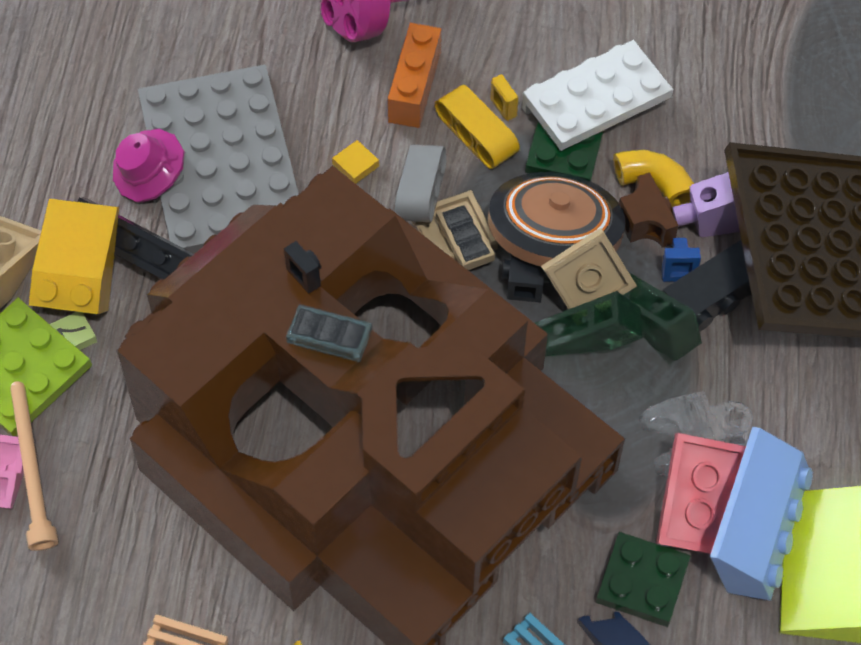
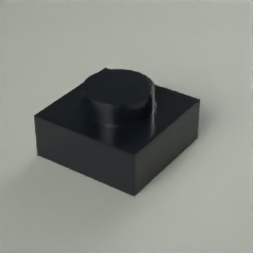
M297 241L285 247L286 269L308 294L321 286L319 273L321 264L317 256L311 250L305 251Z

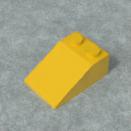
M49 199L32 269L29 306L91 314H101L109 311L119 207Z

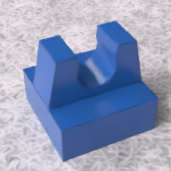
M673 238V248H665L661 270L663 282H675L700 266V249L689 248L687 238Z

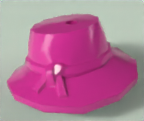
M161 129L146 130L128 135L120 142L116 150V157L113 161V181L122 196L137 203L156 199L172 187L183 170L185 151L174 134Z

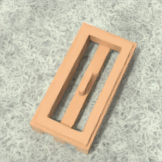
M156 614L153 619V627L149 629L147 634L148 639L143 643V645H155L156 641H160L170 645H203L161 632V629L212 645H227L228 637Z

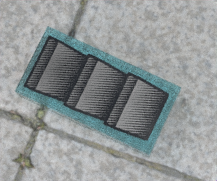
M299 304L286 335L287 343L361 362L372 332V323Z

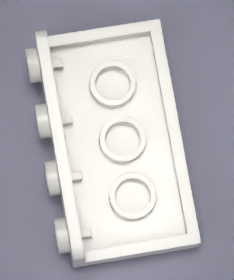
M632 40L623 45H616L609 52L596 58H589L575 68L561 71L555 77L543 83L533 84L526 91H523L522 109L526 114H534L562 151L671 98L673 88L636 42Z

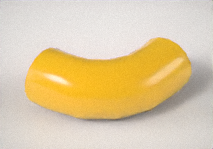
M649 150L623 151L613 155L615 173L621 186L636 183L637 176L650 172L662 196H666L669 199L672 207L690 203L689 187L695 183L685 168L667 155Z

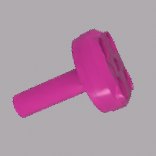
M322 0L321 15L324 22L328 26H332L345 40L360 42L370 40L383 33L389 19L390 3L407 0Z

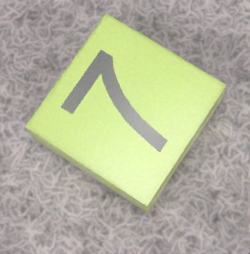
M75 312L50 324L79 350L97 343L96 336L83 312Z

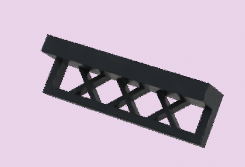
M79 197L78 202L97 204L88 198ZM118 214L115 255L161 279H166L173 273L183 259L194 255V253Z

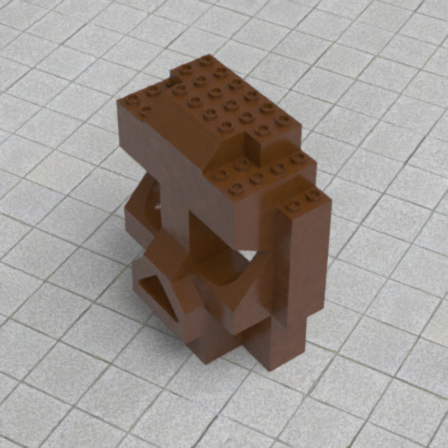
M333 165L323 174H317L310 181L306 189L299 195L290 197L284 205L282 203H279L277 206L252 205L245 212L236 214L225 229L219 234L210 236L199 251L193 256L183 259L177 269L166 279L157 281L147 294L151 314L144 320L135 322L130 327L120 348L117 349L136 420L140 422L130 437L139 470L291 610L295 611L321 586L386 645H445L446 634L498 582L499 567L541 524L549 530L587 490L595 495L618 471L625 442L623 436L541 371L544 368L548 333L393 210L385 208ZM295 241L305 251L311 250L321 264V269L319 270L321 286L310 294L286 269L284 248ZM385 294H401L411 299L437 320L441 327L420 347H416L409 342L383 339L355 316L354 313L375 297ZM300 308L365 326L366 329L359 348L338 346L331 342L312 339L313 337L291 333ZM465 380L464 406L411 457H401L398 453L396 397L407 405L431 381ZM279 381L333 426L325 436L304 453L276 462L261 460L239 452L233 439V432L238 420Z

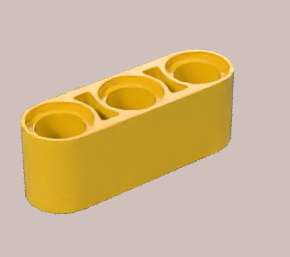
M460 85L435 101V109L440 119L486 167L493 169L520 151V145L514 133L466 85Z

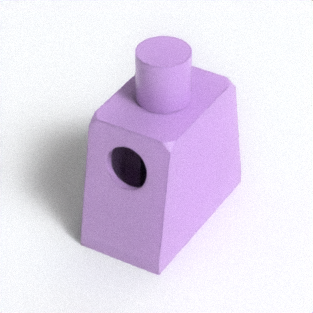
M728 172L692 184L689 187L690 203L672 207L673 216L678 225L682 226L695 222L700 237L740 232Z

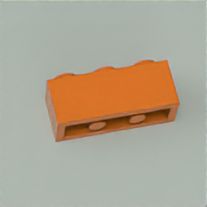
M410 22L388 96L389 123L420 128L441 54L442 28Z

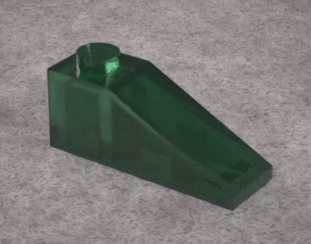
M629 272L637 286L611 303L653 348L670 359L677 361L702 344L694 310Z
M618 291L535 322L537 326L548 333L545 357L612 350L643 339L641 308Z

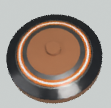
M558 172L529 173L510 179L494 192L488 212L489 229L499 245L513 256L540 267L600 228L615 251H617L622 243L626 222L623 209L617 200L605 189L584 178Z

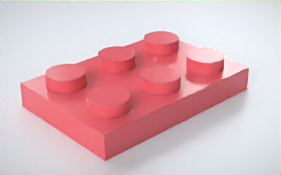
M675 433L656 544L711 554L746 446Z

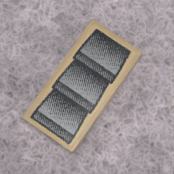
M468 201L436 212V220L459 264L470 270L495 261V253Z

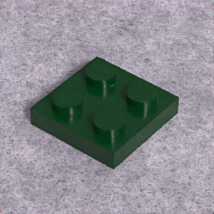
M538 121L526 162L525 173L558 172L591 181L604 130L561 151Z
M619 532L597 595L596 603L668 627L691 555Z

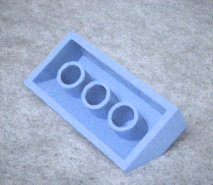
M752 427L710 557L727 593L771 601L774 588H778L782 582V562L785 554L788 555L791 552L793 526L795 522H799L803 512L802 497L804 491L809 490L811 487L813 472L808 467L803 452L758 427Z

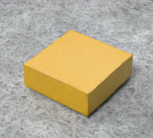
M502 74L492 78L491 101L507 121L517 117L519 97Z
M356 140L332 158V165L356 184L379 167V159Z

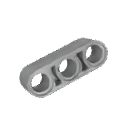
M410 145L395 200V213L405 221L432 222L446 168L445 146Z

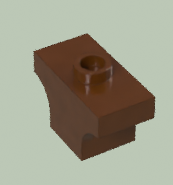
M650 172L637 176L635 191L619 198V205L625 215L624 232L630 243L640 239H651L660 244L662 248L672 245V240L676 238L679 225L673 216L672 205L666 196H662Z

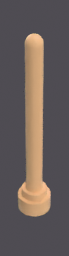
M16 381L12 383L10 391L32 523L29 524V530L26 532L28 549L40 551L58 545L56 527L52 526L51 521L47 520L25 386L22 382Z

